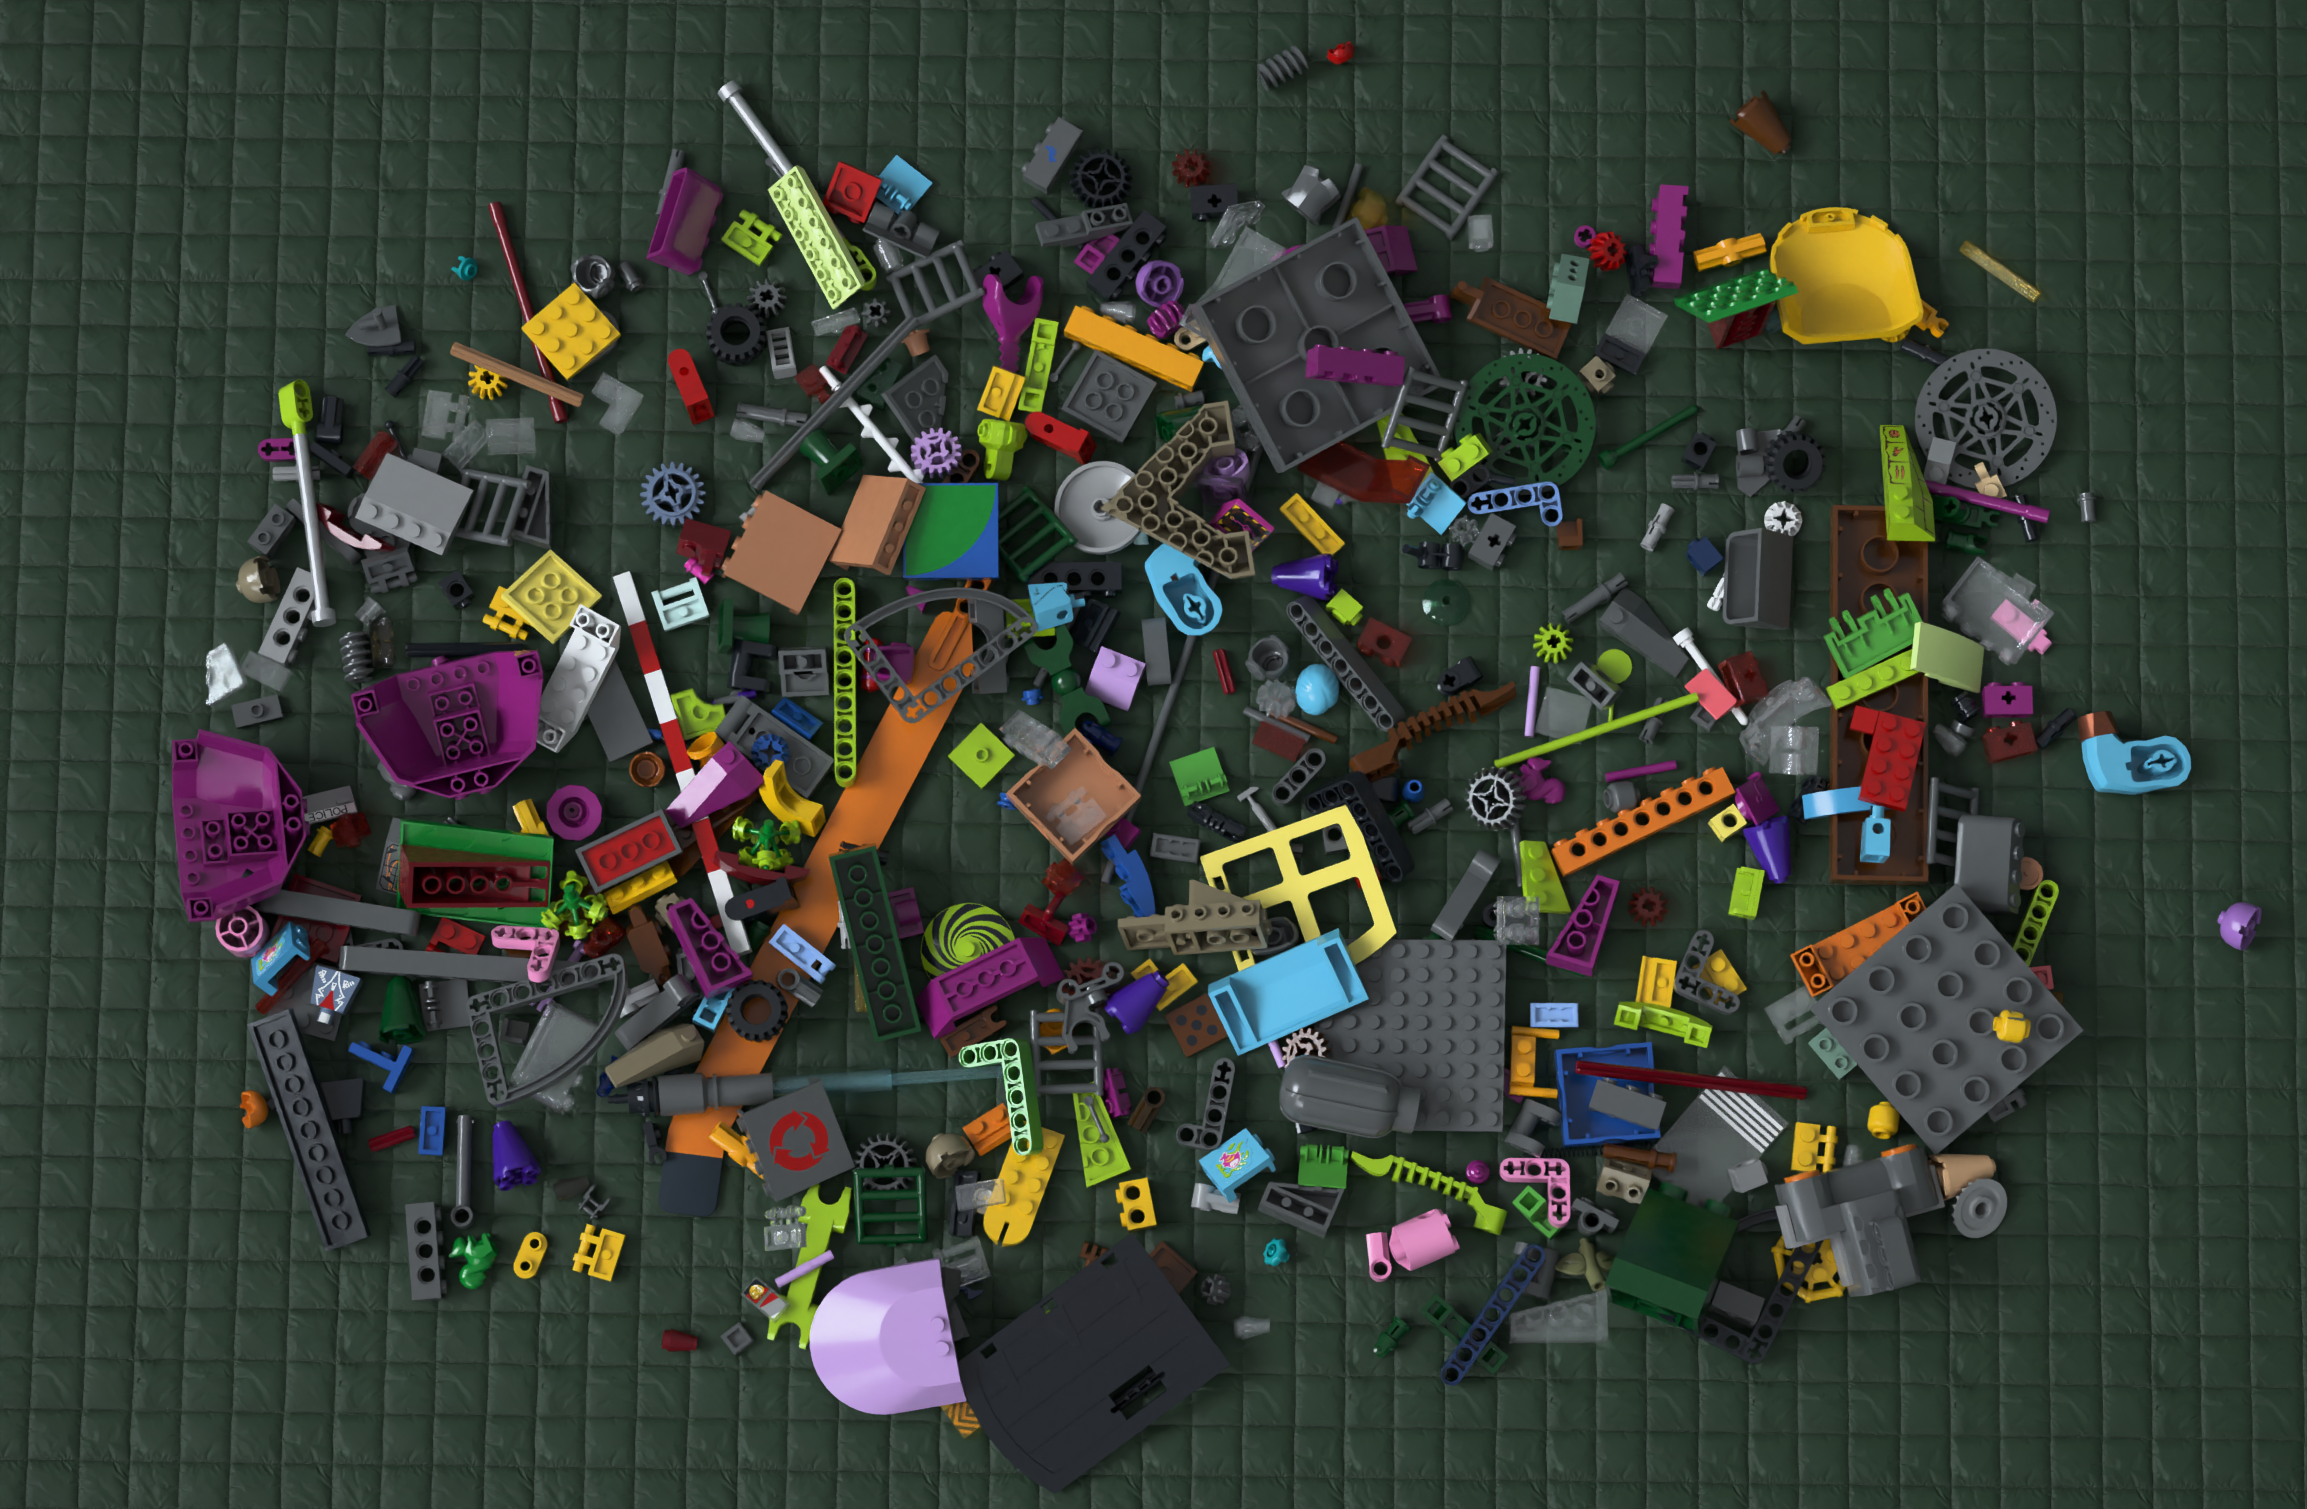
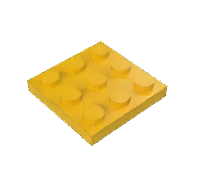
M575 282L521 327L522 331L567 381L621 336L619 331Z

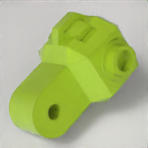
M983 419L979 424V442L986 448L984 475L986 478L1006 481L1010 477L1014 452L1023 448V443L1027 439V431L1024 424L993 419Z

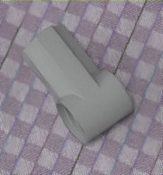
M654 979L632 989L628 988L625 1004L620 1015L621 1019L639 1012L640 1008L646 1006L660 994Z
M1195 1183L1191 1208L1204 1211L1216 1210L1237 1215L1241 1194L1235 1193L1237 1199L1229 1203L1216 1187Z

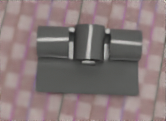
M876 202L862 231L927 260L940 230L923 222L917 225V217L911 211L905 210L895 215L894 209Z

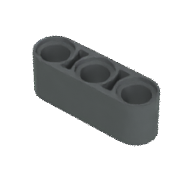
M1165 617L1141 619L1147 685L1171 684Z
M1313 748L1307 751L1274 786L1272 801L1278 807L1288 806L1322 771L1326 761L1322 750ZM1313 755L1320 757L1321 764L1312 766L1308 761L1309 757ZM1297 772L1302 773L1305 776V780L1302 783H1296L1292 779L1293 774ZM1282 789L1286 790L1289 793V797L1286 800H1280L1276 797V792Z

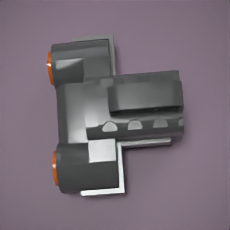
M1916 1143L1892 1148L1882 1151L1880 1157L1820 1172L1817 1169L1785 1177V1182L1774 1185L1779 1205L1775 1206L1786 1249L1829 1239L1841 1286H1847L1849 1297L1867 1296L1895 1290L1923 1280L1906 1217L1945 1207L1935 1166L1929 1165L1924 1146L1917 1147Z

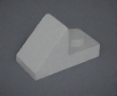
M1933 437L1923 475L1925 480L1946 485L1956 442Z

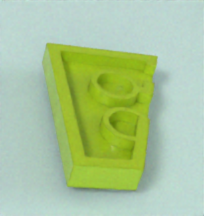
M1523 840L1520 842L1524 912L1569 914L1571 909L1546 843Z

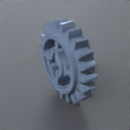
M671 462L670 468L667 469L662 463V471L659 472L653 468L655 476L646 475L649 484H641L646 492L640 493V497L647 499L641 504L645 508L650 507L647 509L646 514L648 516L655 514L653 517L655 523L662 518V525L664 527L668 521H671L673 528L676 526V521H680L683 526L685 518L693 520L692 513L700 515L697 506L705 505L704 501L699 499L706 496L704 491H699V489L704 487V483L697 482L700 478L699 474L691 476L693 472L692 467L684 471L683 463L676 469L674 463ZM672 478H680L686 481L688 485L676 484ZM664 481V488L659 495L654 496L657 486ZM670 486L676 493L677 503H674L670 496ZM692 493L690 502L682 509V501L688 494ZM657 505H669L673 508L674 512L665 511Z

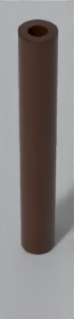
M1275 708L1270 713L1271 717L1334 745L1338 736Z

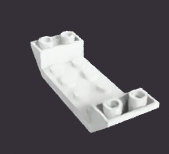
M582 604L579 605L570 623V626L574 627L575 630L541 696L537 743L555 753H558L577 733L619 650L621 626Z

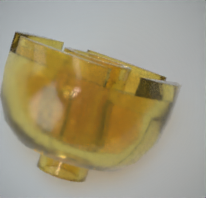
M1364 187L1357 195L1361 199L1357 203L1353 202L1346 222L1357 217L1364 230L1384 226L1388 220L1385 200L1376 191Z

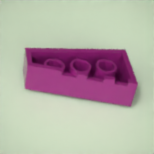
M1315 345V348L1307 350L1305 378L1398 387L1403 385L1405 357L1398 356V352L1384 351V354L1375 353L1373 349L1355 351L1350 347L1330 348L1328 345Z
M1596 875L1577 909L1571 915L1567 925L1547 953L1546 964L1590 977L1593 976L1620 890V881Z

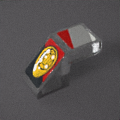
M757 1276L741 1293L746 1300L774 1323L791 1306Z

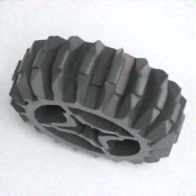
M1493 766L1490 770L1483 768L1481 770L1482 773H1475V779L1468 781L1472 788L1464 790L1469 794V797H1465L1464 801L1470 803V806H1467L1465 810L1473 811L1470 818H1478L1476 825L1481 826L1484 824L1485 829L1489 830L1493 827L1494 831L1500 830L1501 827L1507 829L1509 824H1516V818L1523 816L1519 809L1527 807L1522 803V800L1527 799V796L1521 794V791H1524L1526 787L1518 786L1521 779H1513L1515 772L1509 771L1507 773L1505 767H1501L1498 770L1497 766ZM1494 779V785H1491L1490 790L1483 791L1485 784ZM1509 806L1503 816L1500 818L1496 817L1501 807Z
M889 1133L886 1135V1141H882L881 1134H877L878 1141L875 1143L872 1137H868L871 1145L867 1147L862 1142L860 1146L864 1149V1152L856 1150L855 1155L861 1158L860 1160H853L854 1165H859V1168H865V1161L868 1156L875 1162V1168H881L876 1158L880 1161L884 1160V1162L888 1160L890 1161L889 1164H894L897 1158L902 1155L904 1167H912L910 1164L917 1162L916 1158H908V1156L914 1153L913 1149L904 1150L908 1143L904 1141L901 1145H898L900 1141L899 1136H896L894 1141L891 1142V1134ZM880 1147L895 1149L887 1156H880L874 1151ZM891 1177L895 1182L889 1185L874 1183L879 1178H863V1181H865L863 1188L866 1190L870 1186V1190H900L899 1186L902 1185L905 1189H908L909 1186L904 1181L907 1179L913 1182L914 1177Z

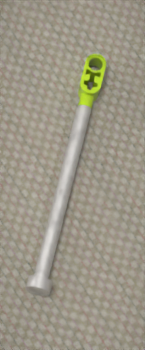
M737 80L728 82L717 94L725 104L730 102L784 176L794 166L741 95L743 89ZM833 221L853 258L856 257L861 274L869 273L872 275V279L864 282V286L860 289L866 291L873 289L877 283L875 269L858 247L851 246Z
M297 379L279 390V402L282 421L286 427L292 429L316 609L311 612L312 623L316 627H326L336 623L335 610L329 606L305 424L312 419L313 410L308 384L301 379Z

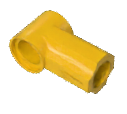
M532 799L523 800L512 806L521 825L522 833L549 836L544 822L539 818Z

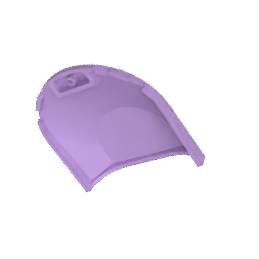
M940 1257L857 1273L840 1282L823 1299L816 1311L811 1326V1357L819 1378L826 1388L841 1402L862 1412L887 1415L967 1401L947 1309Z

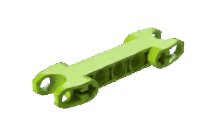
M820 1183L809 1188L802 1200L797 1218L798 1222L808 1224L796 1267L825 1253L828 1249L832 1232L844 1234L850 1216L852 1188L845 1187L839 1201L833 1205H826L820 1201ZM823 1265L791 1281L787 1296L775 1294L786 1305L775 1318L769 1315L767 1339L774 1341L782 1325L794 1323L801 1329L799 1348L807 1349L812 1322L820 1306L813 1304L812 1301Z

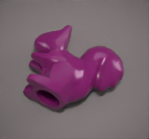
M1538 757L1528 759V766L1523 764L1520 767L1523 775L1519 777L1514 774L1513 779H1521L1518 784L1519 787H1526L1524 791H1521V794L1526 795L1527 799L1530 800L1544 798L1546 803H1560L1566 795L1563 782L1557 778L1545 780L1541 773L1551 764V760L1545 761Z

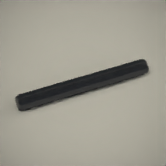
M523 643L406 644L405 651L407 657H439L442 655L445 657H462L494 651H522Z

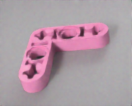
M501 925L491 931L492 944L497 948L532 950L527 965L528 978L531 981L543 982L549 978L560 947V937L557 930ZM523 937H531L527 940H521ZM541 954H549L545 957H539Z
M1507 1158L1503 1160L1499 1171L1503 1180L1507 1182L1547 1183L1548 1221L1555 1228L1565 1227L1570 1219L1569 1164L1565 1160L1557 1158ZM1509 1165L1515 1170L1512 1175L1506 1170ZM1521 1165H1525L1523 1171L1524 1175H1520ZM1531 1165H1537L1540 1167L1541 1173L1533 1176L1529 1174L1528 1168ZM1545 1165L1549 1166L1548 1170H1552L1548 1171V1176H1545ZM1556 1166H1560L1562 1170L1561 1175H1557L1556 1171H1553L1556 1169ZM1555 1188H1561L1565 1191L1566 1195L1562 1199H1557L1552 1195V1191ZM1557 1205H1562L1561 1215L1564 1216L1562 1221H1558L1555 1216Z

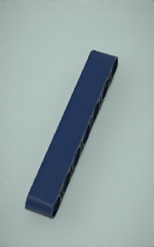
M1530 1243L1523 1249L1441 1368V1378L1445 1384L1454 1386L1462 1380L1545 1259V1252L1540 1244ZM1532 1248L1541 1251V1256L1536 1261H1532L1527 1257L1528 1251ZM1518 1268H1523L1527 1271V1277L1522 1281L1516 1280L1513 1276L1514 1271ZM1502 1289H1511L1513 1297L1510 1300H1503L1500 1297ZM1488 1309H1498L1500 1312L1499 1317L1496 1320L1488 1319L1486 1317ZM1482 1328L1486 1331V1335L1483 1339L1476 1340L1472 1336L1473 1330ZM1469 1348L1472 1351V1356L1467 1360H1463L1458 1355L1459 1350ZM1450 1367L1458 1370V1376L1453 1380L1446 1378L1444 1375L1445 1371Z

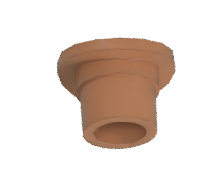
M929 328L916 331L914 329L901 342H905L911 356L920 355L930 350L926 333L930 332Z
M2023 857L2021 861L2022 882L2020 883V889L2031 890L2042 881L2043 871L2036 860Z

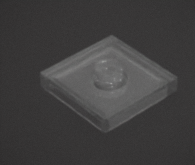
M1626 294L1605 334L1647 355L1668 315Z
M1546 687L1534 732L1559 739L1585 730L1592 702L1584 696Z

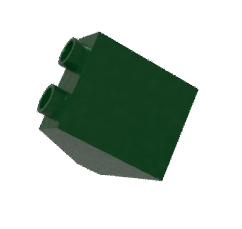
M1662 1182L1659 1191L1647 1188L1605 1283L1607 1298L1610 1303L1674 1327L1680 1328L1678 1325L1681 1323L1684 1328L1692 1329L1695 1334L1699 1335L1737 1235L1739 1222L1731 1219L1734 1212L1733 1207L1713 1199H1707L1703 1209L1686 1202L1689 1194L1687 1190L1667 1182ZM1658 1312L1665 1316L1676 1315L1673 1319L1676 1321L1675 1325L1661 1318Z

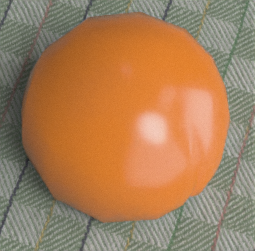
M254 1090L243 1091L240 1108L245 1109L247 1114L242 1118V1122L246 1128L252 1129L266 1120L269 1111L268 1104L259 1092Z

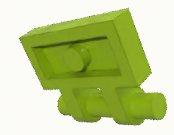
M743 209L739 217L745 220L744 224L741 225L734 220L721 238V241L760 267L773 250V246L767 242L768 239L772 238L779 242L783 234L778 232L772 224L767 225L758 219L759 216L754 212L749 213ZM753 226L763 232L760 237L750 231Z

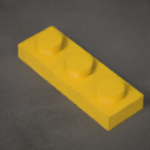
M1298 493L1280 507L1281 513L1320 554L1331 553L1333 557L1345 546V543Z
M665 861L603 894L612 913L616 914L632 904H636L677 883V879L668 861Z

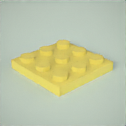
M550 549L502 594L501 598L547 640L554 644L572 627L570 623L579 605L582 604L591 609L601 600L602 595Z

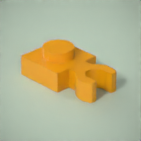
M1921 299L1923 317L1915 325L1923 331L1929 328L1932 335L1939 338L1949 323L1943 318H1937L1935 315L1938 311Z

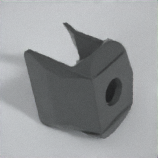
M1304 165L1293 187L1284 190L1281 194L1286 204L1310 223L1319 225L1321 215L1341 198V195L1331 178L1323 181L1318 177L1320 171L1318 168Z

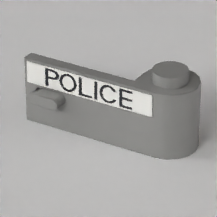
M350 785L303 797V799H307L308 811L304 813L305 821H309L310 826L315 823L358 813Z

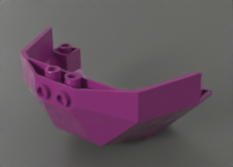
M538 650L488 652L399 673L351 694L356 715L355 724L395 782L443 797H455V800L467 798L469 793L478 792L479 794L489 793L493 791L492 788L497 787L536 749L543 669Z
M202 729L198 730L197 739L172 740V808L180 892L189 923L215 921L278 894L305 842L306 836L310 835L309 821H305L304 813L308 811L307 799H303L302 790L269 747ZM246 869L254 872L248 877L241 878Z

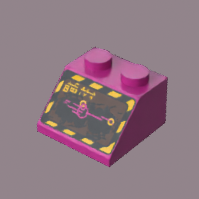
M1240 499L1223 503L1208 524L1224 534L1249 531L1251 551L1275 529Z

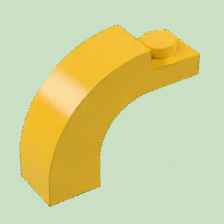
M775 759L771 766L766 768L763 775L765 782L759 788L764 803L783 823L785 821L792 823L793 820H797L801 833L815 837L826 822L823 805L798 795L787 781L784 762Z

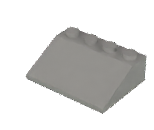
M387 453L362 500L355 518L443 556L447 555L474 490Z

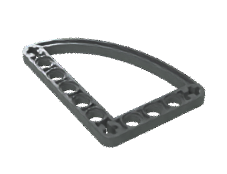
M954 587L916 593L884 605L849 626L845 630L844 639L905 722L916 723L1036 633L1037 625L1022 607L1002 595L987 590ZM950 598L973 599L994 604L1006 610L1017 619L915 697L865 631L866 628L905 608L920 603ZM1021 622L1030 623V633L1022 632L1018 636L1022 639L1018 642L1017 636L1011 632V629L1014 628V631L1017 632L1022 628ZM852 629L855 632H861L859 639L862 643L866 639L869 644L862 646L859 651H857L856 647L860 646V644L856 640L851 641L849 638L852 635L850 632ZM1004 635H1009L1013 639V644L1008 649L1003 648L1000 644V639ZM867 648H872L876 653V657L872 662H867L863 658V652ZM985 649H990L994 653V659L989 663L984 662L981 658V654ZM966 663H971L975 667V673L971 677L965 676L962 672V668ZM882 667L890 671V677L886 681H881L877 677V671ZM948 677L956 681V688L952 691H947L943 686L944 680ZM896 686L904 690V697L901 700H895L891 696V691ZM929 691L937 695V702L934 705H928L924 700L925 694ZM919 699L921 705L927 710L923 712V709L920 708L915 713L917 716L915 719L907 717V708L909 706L910 708L917 707L919 704L916 700Z
M609 954L551 972L547 980L552 982V988L548 992L540 990L543 982H533L527 979L474 995L468 999L466 1010L486 1097L494 1107L501 1108L514 1104L558 1083L587 1061L603 1044L621 1015L628 991L627 964L620 955ZM613 961H617L619 964L615 971L612 968H608L613 966ZM601 964H603V965L605 966L606 969H604V970H605L606 974H604V971H603V969H602V967H601ZM590 967H597L598 973L594 978L586 977V971ZM567 974L575 975V981L571 985H564L563 979ZM615 978L614 991L609 1007L591 1036L572 1055L550 1071L532 1081L509 1090L492 1015ZM524 987L529 988L530 993L528 997L519 999L518 991ZM500 994L506 995V1003L502 1006H497L495 1004L496 997ZM477 1002L484 1005L480 1007L479 1012L473 1009L476 1007ZM482 1023H487L489 1025L488 1032L484 1035H479L477 1033L478 1026ZM488 1045L493 1046L494 1053L490 1057H484L482 1055L483 1049ZM491 1068H498V1077L488 1079V1071ZM493 1085H497L498 1090L504 1094L500 1096L501 1100L499 1101L493 1098L497 1095L496 1088Z

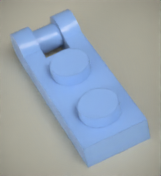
M785 924L781 926L769 941V944L820 984L825 981V975L836 967L833 962ZM818 960L822 965L816 971L812 968V965Z

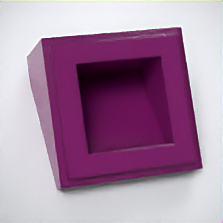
M910 585L906 588L909 596L924 592ZM929 602L916 605L921 614H924Z

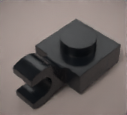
M652 1121L642 1123L649 1149V1161L651 1164H655L654 1155L657 1153L662 1154L663 1160L667 1161V1153L662 1148H659L658 1140H662L659 1126H654Z

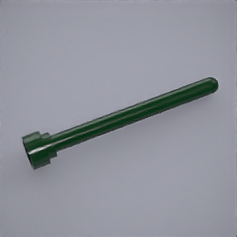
M1691 405L1616 450L1601 452L1597 455L1599 462L1608 471L1615 467V463L1622 456L1696 414L1698 407Z

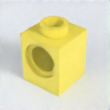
M1732 804L1710 819L1708 824L1720 841L1723 842L1745 827L1747 822L1739 809ZM1724 817H1733L1736 825L1734 827H1727L1723 821Z

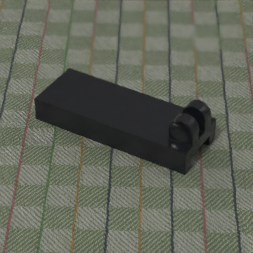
M955 1171L949 1235L973 1238L975 1235L981 1173L978 1171Z

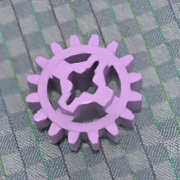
M930 428V434L922 431V438L915 437L916 445H911V459L914 462L915 469L921 468L922 475L929 472L930 478H933L935 473H938L939 477L943 478V472L945 471L949 475L952 474L951 467L957 469V461H962L960 453L962 448L958 437L952 438L951 431L943 434V428H940L938 432H934V429ZM948 446L952 449V454H949ZM921 452H924V460L921 457Z

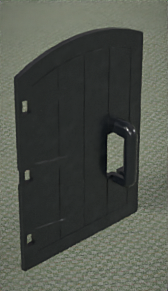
M1133 1232L958 1361L967 1399L989 1439L1020 1472L1054 1494L1069 1485L1137 1433L1142 1432L1148 1425L1231 1365ZM1115 1254L1118 1261L1106 1269L1102 1262ZM1054 1298L1058 1306L1046 1314L1041 1307ZM991 1344H994L997 1351L985 1358L981 1352ZM1150 1365L1152 1370L1113 1399L1110 1398V1393ZM1162 1381L1167 1390L1126 1419L1122 1414V1409Z

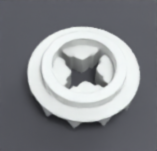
M1786 501L1775 502L1765 513V527L1768 530L1794 536L1800 530L1802 524L1801 512L1794 504L1787 503ZM1783 511H1785L1786 518L1793 520L1786 522L1784 529H1782L1781 521L1776 519L1781 517Z

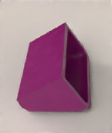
M687 167L674 171L646 259L685 275H691L695 271H699L703 262L701 258L702 252L709 243V229L713 227L716 221L714 213L723 198L721 187Z

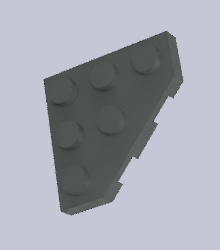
M936 354L881 394L914 444L915 437L922 438V431L930 434V428H933L934 432H938L941 428V420L944 415L946 396H944L945 386L948 383L949 373Z

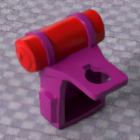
M871 638L904 684L912 683L915 669L914 647H911L908 643L892 642L890 646H883V642L880 639ZM866 640L864 645L869 644V642ZM867 648L863 652V658L867 662H872L876 657V653L872 648ZM862 665L860 688L867 692L879 690V686ZM885 667L880 668L877 671L878 679L881 681L888 680L890 671Z

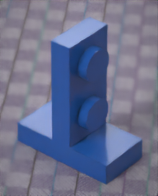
M362 1041L359 1044L352 1042L348 1050L351 1054L390 1071L383 1089L394 1095L415 1051L404 1045L396 1062H394L395 1057L381 1051L379 1055L372 1051L373 1047Z

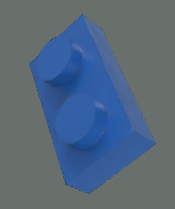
M786 697L775 706L770 714L807 741H810L823 725V722Z
M421 1106L419 1155L443 1156L446 1107Z

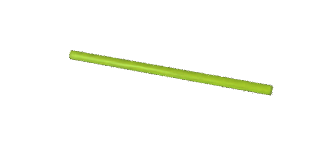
M1695 692L1495 760L1494 764L1498 769L1695 703L1699 701V698Z

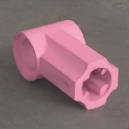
M1387 1233L1366 1234L1370 1277L1376 1282L1386 1281L1392 1269ZM1378 1264L1384 1265L1387 1273L1382 1276L1377 1275L1374 1272V1266Z

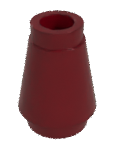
M670 1328V1330H664L661 1349H667V1352L696 1351L698 1337Z

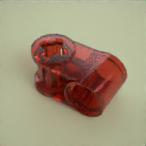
M611 915L607 916L591 932L590 938L584 944V952L592 958L601 957L627 934L626 929Z

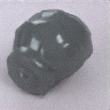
M588 253L579 257L571 265L574 282L584 294H589L593 298L599 299L606 296L614 288L615 270L605 257Z
M1272 634L1259 640L1250 649L1245 666L1259 680H1265L1266 678L1271 680L1278 679L1289 667L1290 649L1285 641Z

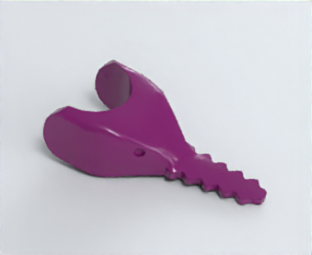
M988 274L983 281V289L985 291V295L982 296L983 307L999 335L998 341L1001 343L999 350L1002 352L1000 360L1003 364L1000 367L1014 373L1019 369L1016 362L1019 360L1017 353L1021 350L1018 347V343L1021 341L1020 337L1038 316L1042 305L1044 281L1040 276H1031L1028 279L1024 294L1014 303L1006 297L998 275Z

